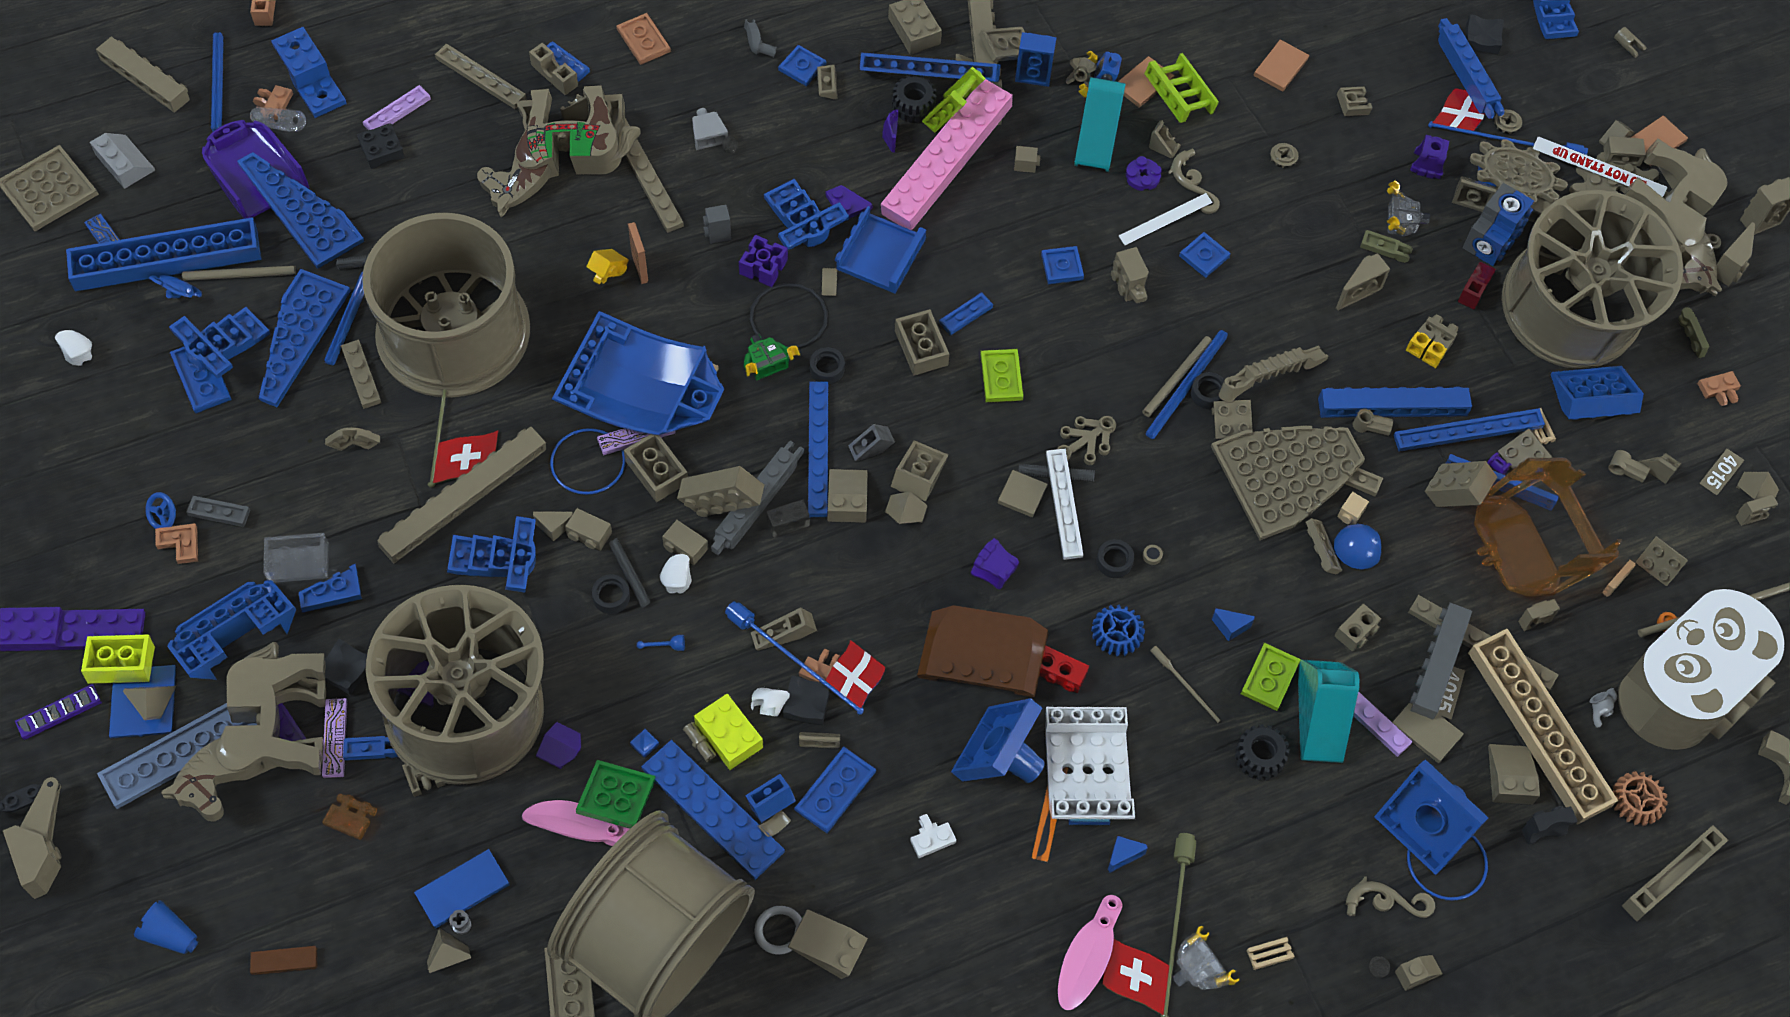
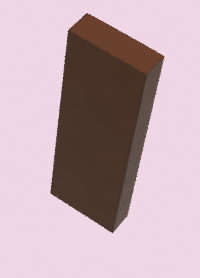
M316 946L251 952V975L317 969Z

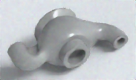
M1614 688L1598 693L1590 699L1593 709V722L1596 727L1602 725L1601 715L1608 717L1614 712V703L1617 700Z

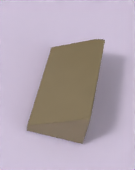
M835 65L817 67L819 96L838 99Z
M800 732L799 746L838 749L840 747V734Z

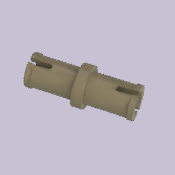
M694 722L689 723L683 728V731L686 732L693 742L692 746L698 749L706 762L712 760L717 755L708 744L706 736L700 733Z

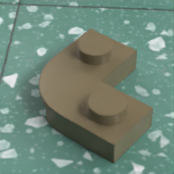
M343 428L325 438V445L340 451L351 444L369 450L380 443L379 435L360 428Z

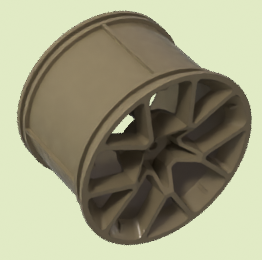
M1585 190L1563 196L1549 205L1538 217L1531 230L1527 249L1517 257L1505 277L1502 289V305L1508 325L1517 339L1528 350L1555 365L1585 369L1607 364L1621 356L1635 341L1642 326L1659 318L1675 300L1683 277V261L1679 245L1672 231L1659 215L1632 197L1606 190ZM1569 245H1573L1572 248H1574V249H1579V250H1578V251H1574V250H1572L1571 248H1569L1568 246H1569ZM1548 249L1562 258V260L1543 268L1539 266V252ZM1568 267L1565 276L1580 292L1564 303H1560L1552 295V290L1547 288L1544 278ZM1624 289L1633 308L1634 317L1627 320L1609 322L1603 298ZM1586 296H1589L1593 302L1596 320H1590L1570 311L1569 308Z
M432 213L417 216L400 223L384 234L372 248L363 270V290L370 311L377 320L375 338L378 354L385 368L397 381L425 395L442 397L443 390H447L446 397H460L478 393L497 384L517 366L529 343L530 319L527 307L516 290L515 269L510 250L495 230L485 223L466 215ZM460 272L469 273L471 277L458 292H453L444 274ZM436 276L445 292L438 295L434 294V292H428L425 295L427 303L422 308L410 295L409 288L416 283L421 284L422 280L428 277ZM485 278L502 292L495 302L481 312L470 299V294ZM400 297L417 314L397 318L390 317ZM423 326L425 331L415 330L411 328Z
M449 585L437 587L416 594L398 605L388 614L376 630L366 659V676L369 690L376 706L382 713L386 733L392 748L409 768L412 769L414 767L415 771L423 772L421 773L422 776L447 784H472L492 779L508 771L522 760L534 745L541 730L544 716V700L541 687L544 667L542 642L534 623L522 608L512 600L495 591L477 586ZM478 648L489 650L502 656L492 660H485L479 654ZM428 659L429 666L426 673L422 675H409L418 663ZM515 664L526 676L525 685L500 669ZM491 677L518 694L515 704L497 720H494L475 701L486 694V688ZM399 688H416L400 712L394 704ZM427 691L437 699L440 705H453L443 732L428 730L426 727H421L411 721L412 714ZM464 705L485 723L484 727L463 733L453 732Z
M658 810L650 813L630 828L589 873L555 925L549 939L547 953L554 960L563 959L570 966L577 967L633 1012L634 1017H666L691 992L727 946L749 910L755 890L750 885H747L744 880L734 879L680 837L678 829L670 825L668 815Z

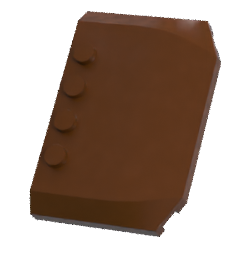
M954 605L932 611L917 676L918 678L934 681L943 679L1014 691L1017 695L1035 697L1048 630L1032 618Z

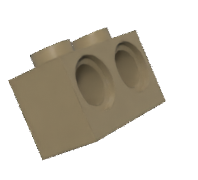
M1362 604L1338 628L1335 637L1353 652L1357 647L1361 648L1368 639L1366 637L1369 634L1373 636L1379 630L1378 624L1381 618L1365 604ZM1362 621H1367L1369 625L1364 624ZM1350 633H1354L1357 637L1351 636Z

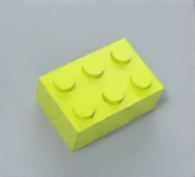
M149 635L87 636L81 672L88 684L149 682L155 646Z
M728 694L694 715L696 727L702 735L706 736L709 744L729 770L763 748L762 737Z

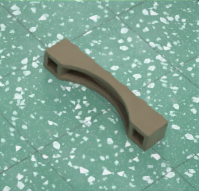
M1714 825L1711 826L1669 865L1630 897L1622 907L1638 921L1719 850L1728 839Z

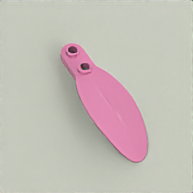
M553 800L540 802L527 808L522 814L523 820L531 825L579 840L590 842L603 841L610 846H613L629 830L626 827L576 814L578 803L572 801Z
M1108 895L1103 898L1094 919L1078 932L1065 955L1058 983L1059 1004L1065 1010L1076 1008L1089 996L1107 967L1113 948V927L1122 909V902L1117 896ZM1108 903H1114L1115 907H1111ZM1101 920H1105L1107 924H1102Z

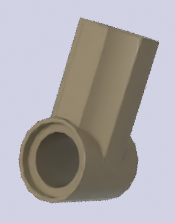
M1361 409L1353 421V427L1358 432H1366L1368 430L1388 436L1393 426V419L1374 415L1368 409Z
M1617 450L1610 462L1609 470L1616 475L1625 474L1643 483L1650 467L1631 459L1632 457L1628 452Z

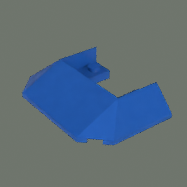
M272 580L264 581L263 584L247 582L180 624L175 631L177 634L175 639L170 640L167 647L190 678L217 680L210 668L228 658L222 648L255 627L262 634L273 630L277 625H280L285 633L288 634L296 608Z

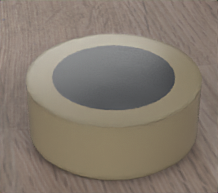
M1156 545L1147 546L1143 552L1144 561L1150 565L1158 564L1163 556L1161 548Z

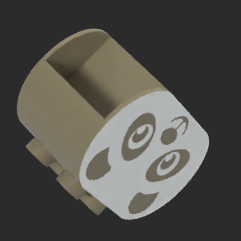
M1720 589L1705 594L1647 649L1620 683L1618 704L1624 719L1641 738L1653 745L1666 749L1679 750L1693 747L1700 743L1709 733L1719 740L1776 683L1768 674L1779 664L1784 651V637L1778 621L1762 603L1742 592Z

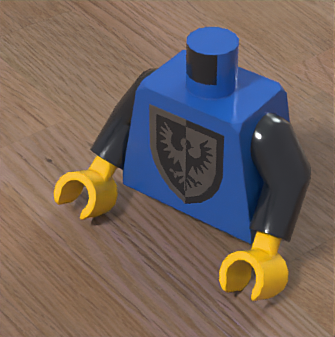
M1092 51L1087 52V55L1090 56L1088 59L1097 63L1094 78L1115 81L1119 74L1121 56L1114 52L1099 53L1098 55ZM1081 84L1079 86L1081 90L1078 92L1083 97H1087L1088 86Z

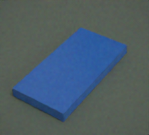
M184 347L170 352L195 414L232 400L222 376L217 379L208 368L200 369L191 364Z
M843 747L795 806L794 810L828 833L876 773V769Z
M488 849L414 893L436 929L448 922L450 915L454 911L463 910L465 912L510 884Z

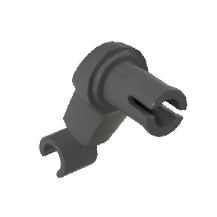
M745 19L744 28L747 32L751 51L756 55L762 53L774 58L777 47L762 43L763 41L761 40L755 20L752 19V23H749Z

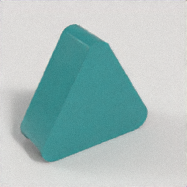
M1090 77L1074 166H1078V164L1106 169L1105 171L1109 172L1126 83Z
M1300 660L1298 668L1301 760L1343 763L1359 692V673L1341 662Z

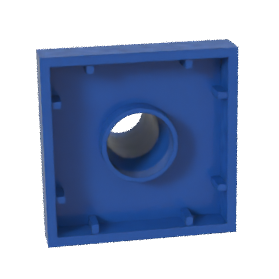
M1031 698L989 706L951 773L961 781L1005 776L1008 770L1026 783L1035 780L1043 770L1045 762L1024 743V740L1040 714L1042 707Z
M1426 760L1415 768L1374 816L1435 875L1448 864L1488 819L1466 797V794L1460 787L1451 784Z

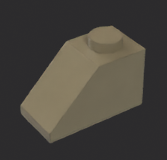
M1433 955L1417 957L1401 964L1395 971L1405 991L1443 974Z

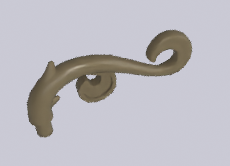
M1194 149L1184 150L1174 158L1168 173H1173L1176 180L1188 190L1201 195L1206 193L1213 201V205H1206L1200 208V211L1206 214L1215 213L1220 206V201L1212 193L1197 186L1202 180L1201 173L1198 170L1191 169L1187 172L1186 178L1182 174V164L1185 166L1186 161L1195 155Z
M1364 877L1361 882L1350 890L1346 899V905L1348 906L1347 915L1355 916L1358 902L1364 900V897L1361 896L1371 891L1381 893L1373 898V905L1379 911L1390 910L1394 901L1408 912L1420 918L1431 916L1435 910L1434 899L1427 893H1418L1411 900L1413 905L1418 901H1422L1425 904L1426 909L1419 911L1412 907L1391 887L1379 882H1367V877Z

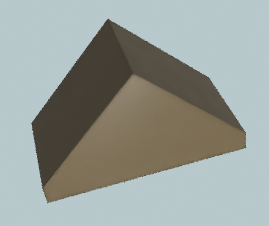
M1616 120L1599 140V143L1604 146L1609 136L1630 138L1634 131L1621 121Z
M533 512L534 519H536L535 524L553 541L566 531L565 526L573 515V512Z

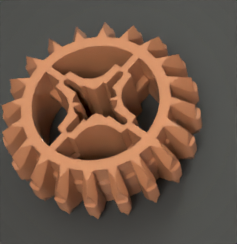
M1636 771L1632 772V774L1626 773L1613 785L1614 790L1612 792L1618 799L1615 803L1617 805L1614 811L1620 810V817L1626 816V822L1633 820L1634 826L1639 823L1642 826L1648 823L1653 824L1666 812L1665 807L1668 805V801L1665 799L1668 794L1662 793L1664 786L1659 787V780L1654 782L1652 775L1646 777L1644 772L1638 775ZM1636 786V789L1628 791L1626 787ZM1644 807H1653L1651 811H1642Z

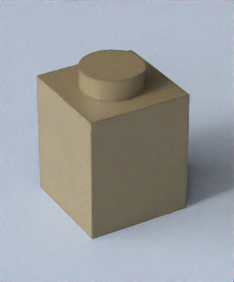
M1017 146L1014 171L1035 173L1036 166L1040 165V155H1037L1038 148Z

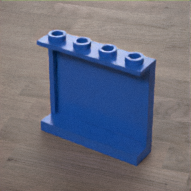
M868 206L865 212H861L858 224L852 227L850 238L845 239L843 250L839 251L836 255L837 270L896 294L926 240V229L920 227L917 232L870 214V207Z

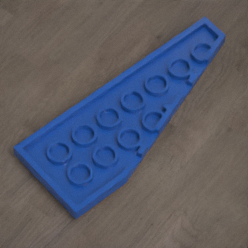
M252 152L237 161L240 168L317 269L364 242V238L343 211L334 208L328 201L322 200L296 180L290 179L284 172L278 171Z
M303 269L299 270L281 300L282 305L278 313V323L274 330L270 357L266 364L267 370L260 390V401L278 407L351 292L348 286Z

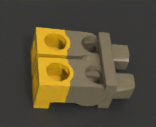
M1437 314L1432 318L1429 316L1412 337L1406 348L1407 352L1419 359L1426 350L1422 361L1435 369L1458 334V326L1449 324L1446 327L1442 324L1443 318Z

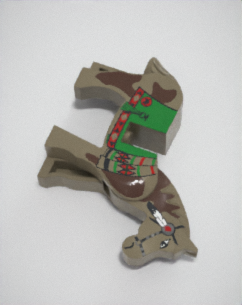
M602 86L584 87L587 102L591 106L587 122L556 121L548 123L552 102L549 89L531 90L532 100L517 101V107L520 115L523 117L525 132L516 146L512 170L510 172H494L489 167H483L477 173L481 187L491 194V202L493 206L498 208L500 217H503L510 207L524 202L538 192L549 178L559 176V151H570V158L576 174H607L619 166L622 157L629 152L633 143L641 134L639 127H625V102L622 94L604 95Z

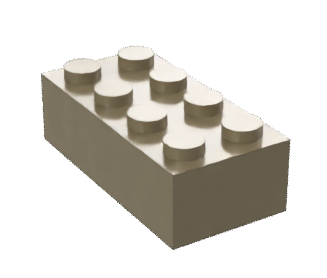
M737 466L682 478L677 499L684 503L686 507L695 511L698 516L707 517L708 515L760 505L765 485L744 468Z

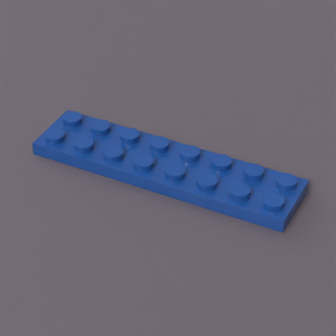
M672 740L641 766L645 773L655 776V783L754 880L785 852V849L771 836L767 837L757 826L759 824Z

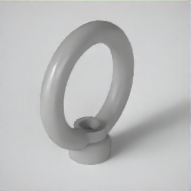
M774 906L765 910L759 916L755 924L754 934L757 943L765 951L772 954H785L792 951L788 948L789 943L782 946L768 943L763 935V926L770 917L783 914L793 919L796 924V931L802 917L790 907Z

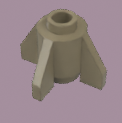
M1085 57L1071 59L1070 64L1074 70L1067 77L1066 83L1069 84L1076 79L1079 82L1084 81V84L1089 87L1091 72L1096 70V64Z

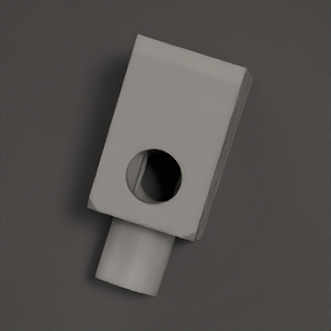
M705 108L698 109L696 112L697 116L692 118L696 150L728 143V131L717 112L707 113Z

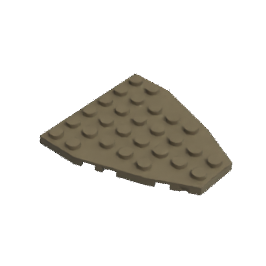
M1312 426L1281 427V430H1270V428L1257 432L1245 430L1211 444V448L1259 540L1298 525L1339 491L1365 460L1348 428L1324 427V429L1312 428Z

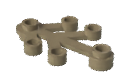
M1079 416L1075 419L1074 423L1077 429L1070 428L1069 426L1061 428L1060 436L1064 439H1068L1071 436L1082 437L1070 446L1061 445L1057 448L1066 449L1067 461L1071 458L1072 453L1088 443L1084 462L1087 465H1093L1096 460L1094 454L1096 437L1102 434V443L1099 445L1098 452L1104 456L1108 455L1110 452L1109 436L1110 433L1115 431L1116 422L1110 416H1104L1100 420L1085 419ZM1085 426H1089V427H1094V428H1095V429H1093L1092 431H1089V430H1081V429H1083Z

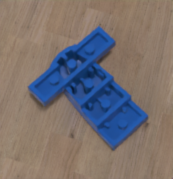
M1533 0L1537 19L1545 39L1578 36L1579 30L1574 22L1575 13L1569 4L1570 0Z
M795 179L764 194L767 203L788 228L778 233V238L788 250L802 243L807 247L823 243L828 238L831 228L849 219V215L840 202L820 212L814 200L811 201L806 191L800 188Z
M247 307L234 316L227 315L217 324L213 321L201 332L185 316L169 326L170 330L184 344L190 363L200 369L208 368L217 379L233 368L232 364L228 361L229 359L244 352L270 335L269 329Z
M516 516L513 539L493 535V538L473 535V538L453 535L447 573L483 577H507L505 590L525 592L527 577L533 571L536 564V552L533 542L536 519Z

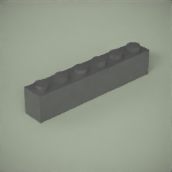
M1449 603L1447 608H1442L1439 619L1442 621L1440 625H1436L1433 635L1436 638L1434 642L1431 641L1427 652L1430 653V656L1425 658L1421 669L1424 670L1423 676L1419 675L1415 686H1418L1417 693L1413 692L1409 703L1412 704L1410 711L1430 719H1434L1437 715L1472 614L1471 610L1453 603Z

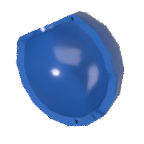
M1352 524L1340 530L1334 539V550L1337 557L1344 564L1356 569H1367L1378 564L1380 560L1381 539L1378 532L1372 527L1363 524Z

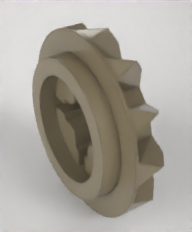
M1504 110L1503 116L1499 117L1496 114L1494 124L1497 125V129H1502L1503 133L1507 131L1511 134L1521 128L1522 119L1515 111ZM1508 119H1510L1509 125L1506 124Z
M1287 143L1275 145L1270 153L1271 161H1274L1276 165H1282L1283 168L1285 166L1291 167L1298 160V151ZM1288 153L1287 157L1281 158V155Z

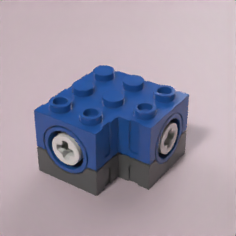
M1503 182L1486 204L1480 218L1471 228L1463 249L1473 255L1476 254L1478 258L1492 266L1497 261L1501 262L1506 254V250H1510L1515 242V238L1518 239L1522 234L1523 228L1529 220L1527 218H1529L1534 210L1531 208L1534 200L1517 190L1515 191L1514 188Z

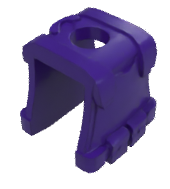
M1425 135L1422 143L1414 151V154L1419 155V158L1412 163L1411 171L1417 172V175L1423 177L1426 175L1427 178L1433 179L1435 177L1440 179L1443 175V164L1447 158L1449 140Z
M993 538L978 554L970 574L975 578L978 577L991 583L997 589H1001L1010 575L1017 569L1019 560L1009 554L999 541Z

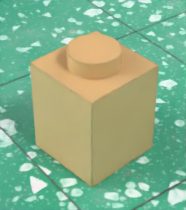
M1352 492L1337 517L1346 524H1356L1369 501Z

